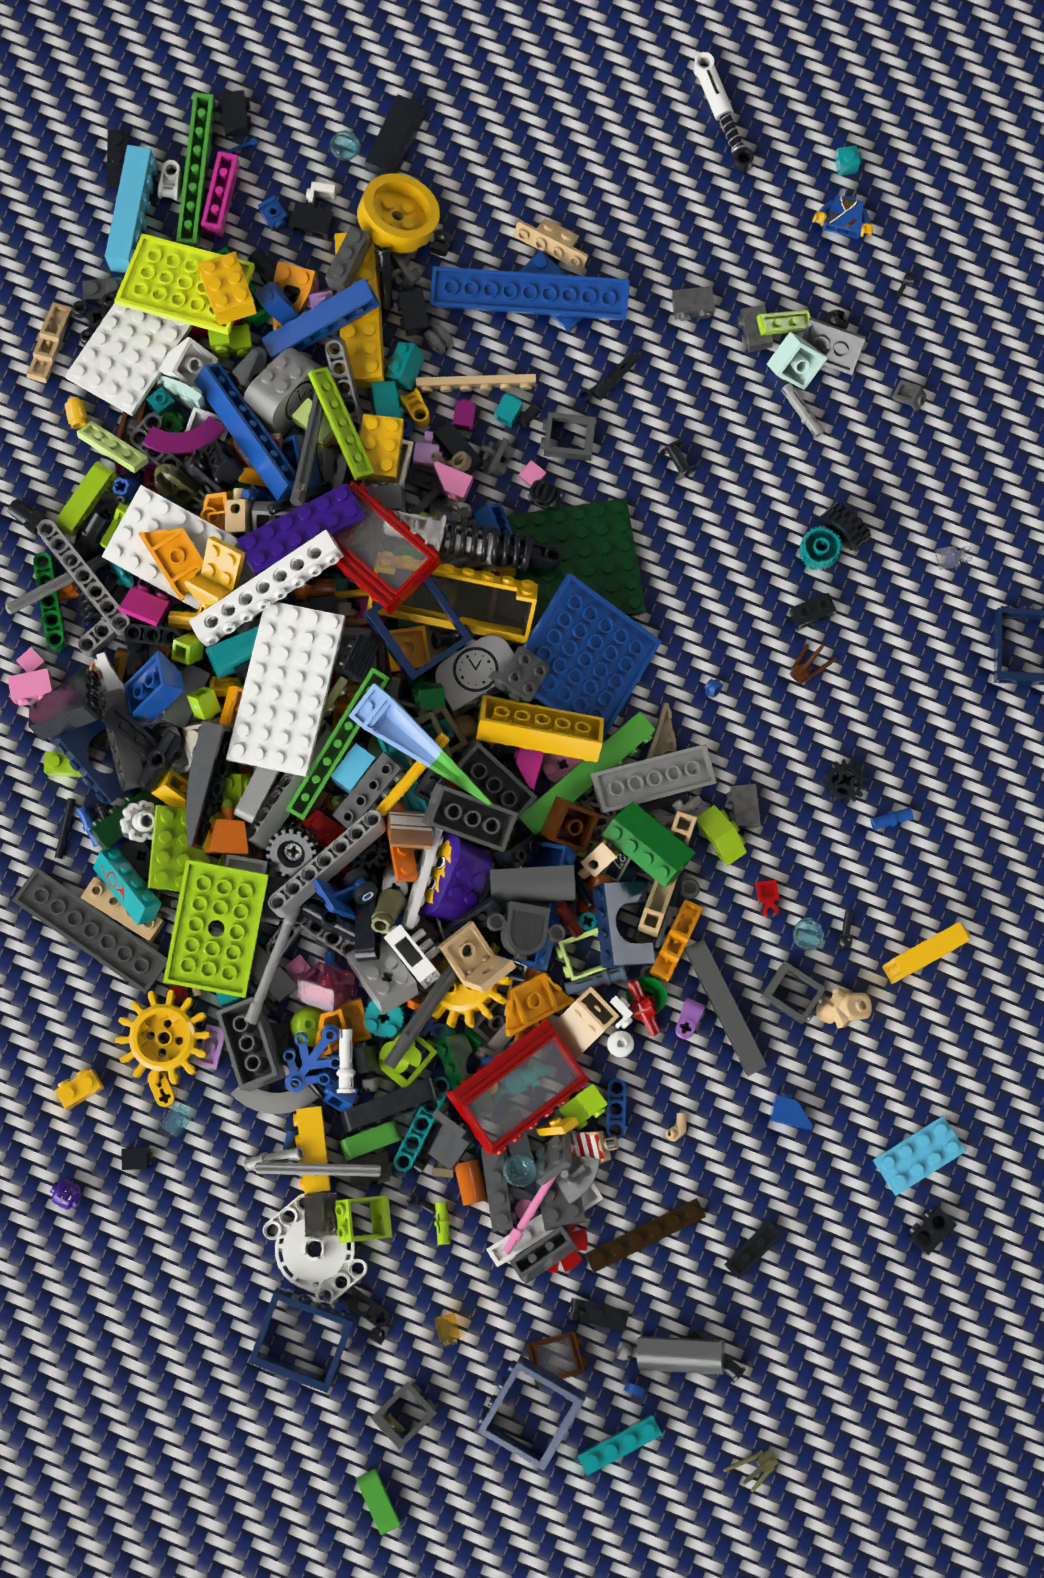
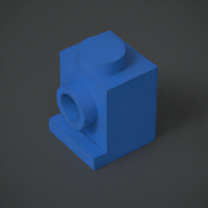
M275 195L258 205L259 212L271 231L279 230L289 222L287 214Z
M339 1081L329 1082L323 1091L326 1093L323 1102L340 1112L348 1110L352 1106L359 1088H354L356 1093H337Z

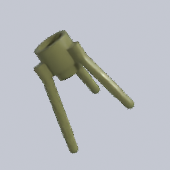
M760 1450L756 1454L724 1468L723 1471L727 1472L755 1459H759L756 1461L759 1467L742 1482L743 1485H746L763 1471V1475L751 1488V1492H754L766 1477L775 1470V1466L779 1463L769 1450L765 1452Z

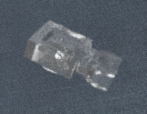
M956 545L936 549L935 553L939 570L959 567L960 560L963 562L972 561L973 556L966 557L964 555V552L969 551L971 547L964 546L959 551H957Z

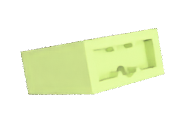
M598 928L557 942L558 946L555 947L559 959L563 958L565 966L562 968L565 977H570L571 981L607 969L599 965L575 974L565 948L566 944L597 934Z

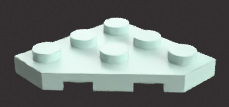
M162 375L156 381L155 385L157 388L162 386L173 399L192 411L193 407L208 411L205 399L201 395L202 391L197 387H190L181 381H176Z

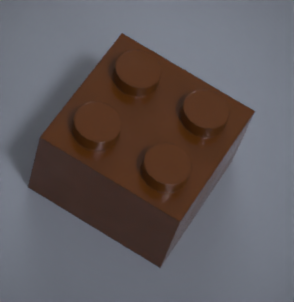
M556 796L540 834L553 842L585 852L600 814L586 806Z

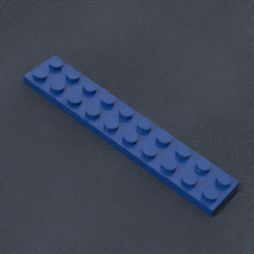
M433 266L429 305L430 307L627 321L630 280Z

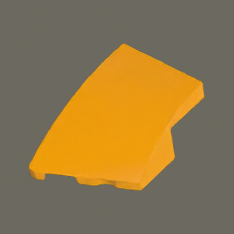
M233 491L207 494L199 517L225 531L226 500H233Z
M361 998L339 1004L321 1013L314 1048L323 1037L322 1031L324 1026L329 1023L337 1025L339 1030L352 1029V1043L372 1038L371 1033L365 1028L364 1021L366 1019L363 1017L366 1015L364 1014L365 1011ZM329 1031L326 1033L329 1037L334 1036L333 1032ZM339 1036L337 1040L329 1042L319 1057L332 1054V1051L339 1049Z

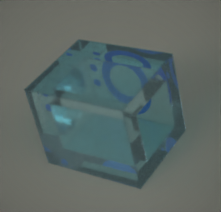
M181 1104L179 1107L173 1105L159 1126L174 1137L179 1138L193 1117L189 1115L190 1110Z

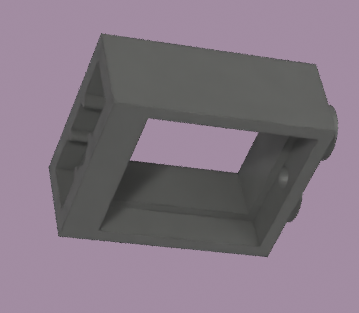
M548 412V418L543 420L542 429L546 430V436L541 437L540 449L544 450V456L591 461L596 417ZM552 421L587 425L584 450L550 446Z
M784 961L760 997L800 1024H803L805 1021L809 1022L815 1014L813 1008L816 1003L820 1005L826 997V994H824L826 988ZM787 971L817 990V993L802 1015L772 996Z
M407 1382L370 1417L398 1450L437 1414L434 1411L437 1407L429 1398L424 1400L420 1395L422 1390L414 1382L412 1384ZM408 1390L429 1414L401 1439L380 1415Z

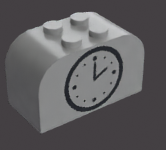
M288 348L281 352L250 383L244 394L243 399L251 407L269 434L281 433L284 436L296 424L293 422V413L307 398L313 400L315 389L308 373L311 370L323 368L294 348Z
M489 635L477 641L475 639L470 640L464 645L465 648L459 652L458 650L454 651L438 666L435 676L436 683L443 685L445 705L454 719L482 702L483 695L493 696L502 691L494 686L495 682L489 676L492 671L504 672L514 655L504 639Z

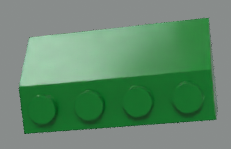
M634 801L612 820L602 834L664 887L674 883L696 854L695 851Z

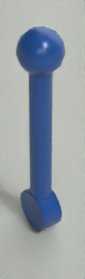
M251 138L250 142L226 151L221 150L220 152L232 153L250 145L254 147L257 146L258 141L256 138Z

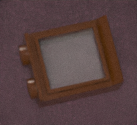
M574 1330L525 1343L529 1360L562 1379L584 1374V1368L588 1367L585 1355H580L579 1347H582L580 1335H575ZM534 1379L536 1387L543 1385Z

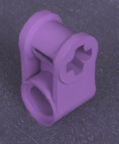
M686 998L675 1029L676 1035L679 1038L685 1040L693 1035L706 1005ZM686 1024L690 1031L684 1034L680 1026L683 1027Z

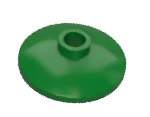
M644 976L636 978L635 980H639L644 994H648L654 999L657 1012L663 1009L668 998L665 986L653 977ZM627 988L626 997L630 1004L633 998L629 988Z

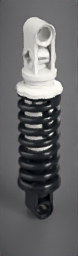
M392 510L399 522L402 520L406 522L414 535L418 533L426 541L424 544L434 545V548L440 553H446L447 548H449V555H453L455 550H459V556L462 558L466 552L470 553L469 557L471 560H474L476 555H481V562H485L486 558L491 555V564L493 565L497 563L499 556L502 557V567H506L508 560L513 559L512 568L524 573L528 567L554 572L558 569L563 557L560 548L534 542V535L522 534V538H520V534L515 532L510 537L508 530H503L499 535V530L496 527L492 528L489 532L487 525H482L478 530L476 523H471L468 527L465 520L460 521L457 525L455 518L447 517L446 515H443L440 521H437L429 516L426 518L417 514ZM384 520L383 531L386 535L405 539Z

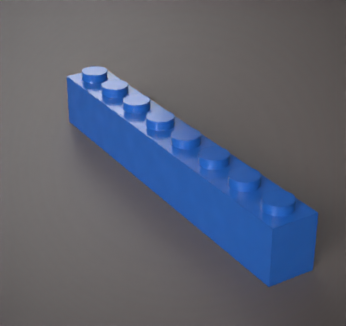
M220 363L203 365L194 381L195 384L202 391V394L275 499L278 501L290 496L296 478L295 470L251 407L243 399L244 397Z

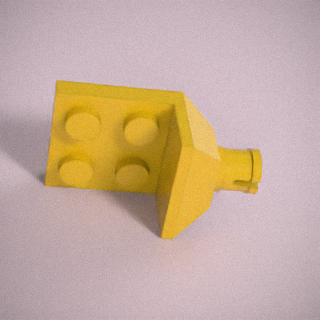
M214 536L208 538L201 574L185 580V585L194 598L200 600L198 614L238 588L246 554Z

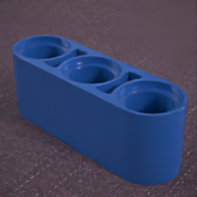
M616 1078L611 1080L607 1086L606 1134L609 1138L616 1137L618 1140L625 1133L626 1084L623 1080ZM613 1083L621 1084L622 1092L620 1094H614L611 1091ZM617 1103L621 1106L622 1111L619 1115L611 1113L610 1107L612 1104ZM613 1124L619 1125L621 1128L620 1135H611L610 1126Z

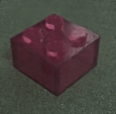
M318 962L298 978L297 1001L303 1002L308 1006L323 1009L325 1012L333 1013L354 995L355 973Z

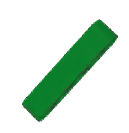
M45 552L37 553L33 558V565L38 588L43 585L44 580H53L57 576L52 558ZM42 560H48V564L45 567L39 566ZM57 590L40 599L39 602L46 642L52 650L60 652L67 646V636L61 601ZM49 598H54V604L47 606L46 601ZM51 618H58L55 625H49ZM55 637H61L59 644H52V640Z

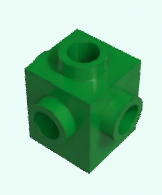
M167 411L161 415L162 426L160 430L171 433L185 432L187 421L181 413L177 414V412L172 411L170 413V411ZM159 421L155 423L153 426L156 427L159 424Z

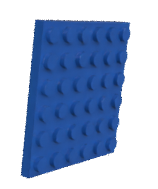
M567 574L523 646L549 666V671L533 698L549 708L604 718V740L662 641L575 576Z

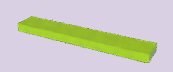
M328 366L309 371L308 376L355 481L374 476V469Z

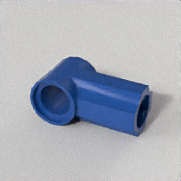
M119 477L114 480L112 489L115 494L127 497L128 502L131 503L141 484L137 477L130 479Z

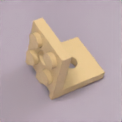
M473 921L466 923L438 946L463 985L483 993L516 968L512 960L493 953ZM469 945L470 953L464 956L462 950L464 946Z

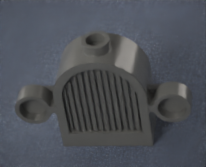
M509 901L505 904L506 913L503 916L496 913L487 919V926L490 930L499 931L501 929L502 944L510 954L514 955L515 960L526 961L527 956L539 951L543 947L546 937L552 942H559L565 937V929L561 925L556 924L548 929L550 908Z

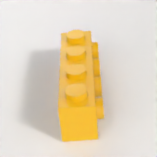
M323 1107L296 1109L297 1114H293L294 1127L298 1126L299 1135H295L296 1147H302L304 1151L303 1160H298V1163L329 1164ZM303 1175V1177H300L301 1190L304 1189L306 1194L331 1191L330 1175Z

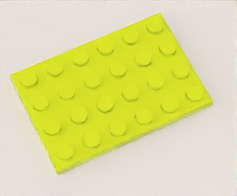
M141 234L115 297L116 305L229 335L234 323L232 321L218 326L197 263L222 256L221 254ZM238 259L249 285L255 270V264Z

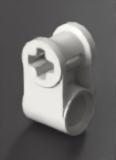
M168 160L162 166L158 185L159 199L167 197L179 201L182 172L179 164L174 160ZM171 169L177 170L173 175H169L168 171Z

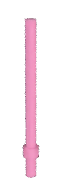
M571 1144V1153L575 1148L573 1144ZM556 1177L540 1187L520 1222L510 1232V1238L502 1249L503 1252L509 1255L517 1241L520 1242L524 1235L523 1231Z

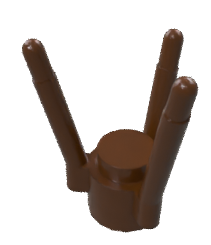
M805 644L796 662L790 668L791 672L789 675L799 684L803 682L808 683L811 678L837 661L838 658H832L809 674L811 670L808 666L824 646L820 645L805 664H800L808 648V644Z

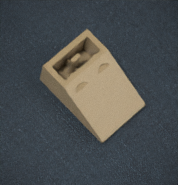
M590 986L552 1026L576 1060L620 1016Z

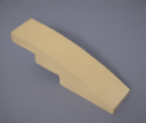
M52 303L39 332L40 338L33 352V360L27 371V378L43 383L47 382L60 350L72 307Z

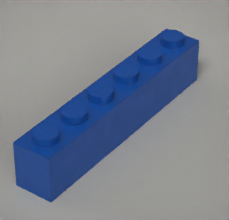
M363 278L354 282L352 286L345 290L337 292L335 296L328 300L320 302L311 310L303 312L294 320L286 322L277 330L269 332L261 339L272 360L288 348H294L301 352L380 306V303L372 286Z

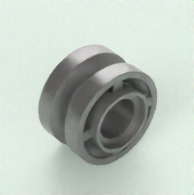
M436 323L433 326L434 331L428 330L424 334L431 348L440 355H443L446 352L445 347H453L454 342L450 333L439 323Z

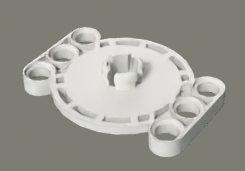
M306 1193L301 1194L264 1225L263 1234L267 1239L276 1240L275 1257L282 1274L291 1283L300 1288L317 1290L315 1299L318 1303L322 1302L319 1298L320 1292L328 1290L331 1293V1299L326 1303L332 1304L366 1275L368 1267L363 1260L354 1259L355 1242H351V1250H348V1243H339L337 1215L326 1210L314 1209V1198ZM304 1197H308L311 1200V1206L308 1209L300 1207V1200ZM287 1211H292L295 1214V1218L291 1223H286L283 1219V1215ZM321 1213L334 1217L333 1221L321 1217ZM275 1224L279 1231L276 1236L271 1237L267 1233V1228L269 1225ZM280 1239H284L283 1244H279ZM313 1241H318L322 1244V1251L319 1257H311L308 1254V1246ZM279 1248L282 1249L283 1262L279 1258ZM347 1255H351L350 1260H346ZM357 1262L364 1266V1270L360 1275H356L352 1271V1266ZM284 1266H287L293 1274L292 1278L285 1272ZM340 1276H344L347 1279V1286L342 1289L338 1288L335 1283L336 1279ZM299 1278L303 1281H308L309 1286L302 1285L296 1282V1280ZM314 1282H319L318 1286H314Z

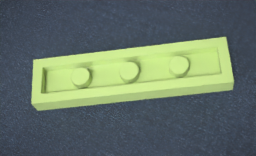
M92 421L77 431L78 438L133 473H136L149 463L146 455Z

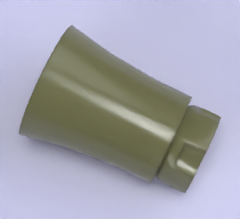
M385 889L379 894L371 924L375 932L385 934L393 927L396 919L407 905L406 898L402 893L394 889Z

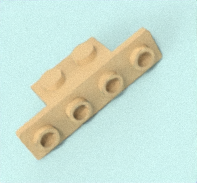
M545 218L537 228L521 220L518 221L513 234L515 238L583 271L588 254L574 248L579 235Z

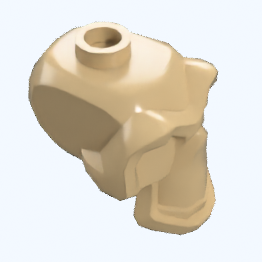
M840 988L833 989L832 997L826 996L822 1003L816 1006L818 1018L828 1024H832L835 1021L837 1028H844L851 1021L867 1019L871 1016L872 1003L866 993H847Z

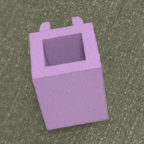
M332 289L313 291L306 303L307 310H311L320 302L333 297Z
M425 431L424 443L415 442L413 464L435 470V462L430 459V456L435 452L443 458V452H440L439 445L433 444V432Z

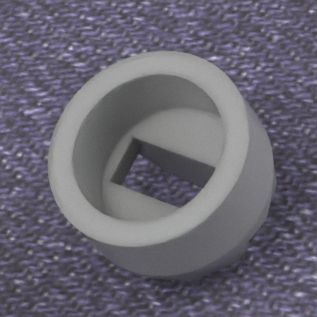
M378 1076L362 1079L364 1090L375 1092L379 1087Z
M621 1342L617 1349L616 1358L621 1360L631 1359L634 1352L631 1345Z

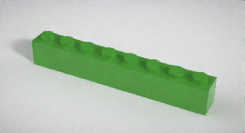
M194 93L176 238V243L199 248L201 222L204 211L216 109L214 95Z
M373 667L370 669L309 769L308 776L303 779L285 810L302 820L305 819L360 728V725L349 717L350 713L373 683L384 689L390 679Z
M641 712L636 713L603 742L598 762L582 760L533 802L517 821L528 834L534 833L538 837L541 836V830L556 796L578 803L577 798L581 795L585 797L593 790L591 787L593 785L592 773L621 766L623 764L622 759L627 755L629 758L639 750L637 746L642 742L644 745L654 737L652 733L656 729Z

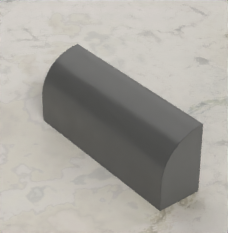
M574 865L490 870L491 896L493 895L502 905L509 901L538 903L575 900Z
M640 1336L637 1338L638 1369L645 1371L724 1375L725 1340Z

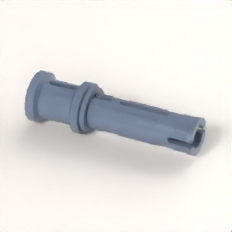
M624 967L601 970V973L565 982L564 986L567 996L587 990L590 986L592 988L604 984L605 986H611V983L628 980Z

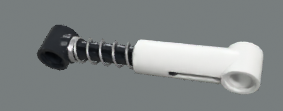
M701 52L695 58L694 73L700 80L715 119L720 120V125H723L722 130L726 133L725 138L729 140L728 145L732 147L734 169L739 173H746L752 167L754 154L751 149L743 144L744 141H741V134L738 133V127L734 124L735 120L731 117L734 111L714 66L713 56L710 53ZM700 64H707L708 67H701ZM740 158H745V159H747L748 161H747V162H741L739 159H740Z

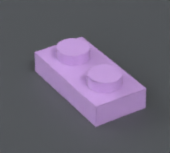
M207 1024L205 1031L212 1033V1038L203 1039L200 1049L209 1055L207 1058L198 1057L196 1065L217 1070L225 1039L220 1027Z

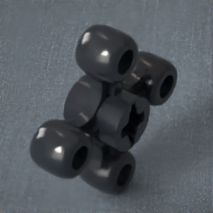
M113 293L105 294L102 298V306L93 310L89 309L83 301H77L73 304L72 311L77 318L89 320V327L80 333V341L84 346L89 341L86 338L92 337L102 322L100 319H104L115 303L116 295Z

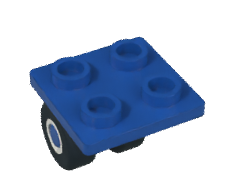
M361 867L355 868L345 875L343 882L347 888L341 891L335 885L317 878L312 881L316 886V893L325 900V906L331 913L335 912L342 917L351 919L356 917L348 905L352 898L358 904H365L375 898L378 893V888L372 881H368L369 875Z

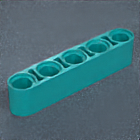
M437 1077L435 1079L436 1084L439 1081H444L447 1084V1089L444 1092H439L441 1097L437 1101V1109L439 1111L447 1098L445 1092L451 1089L449 1081L444 1077ZM426 1106L419 1108L395 1156L394 1165L399 1171L406 1172L413 1167L436 1119L432 1116L434 1111H428ZM422 1118L428 1121V1127L425 1130L417 1128V1122ZM412 1137L419 1140V1145L415 1149H410L407 1144L408 1140ZM402 1156L409 1158L410 1163L406 1168H401L398 1165V1160Z

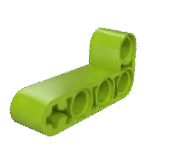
M99 461L94 463L56 518V526L73 537L105 491L109 493L113 491L114 480L119 478L116 472Z

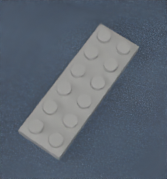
M707 744L591 774L601 814L627 807L632 801L640 804L717 783Z

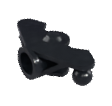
M255 347L232 372L227 373L243 397L250 383L267 367L271 358L264 348ZM229 431L227 433L226 439L232 437Z

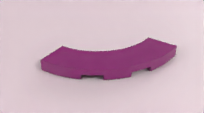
M210 416L195 429L181 433L166 432L152 426L142 441V445L161 453L187 454L207 446L215 437L218 438L226 427Z

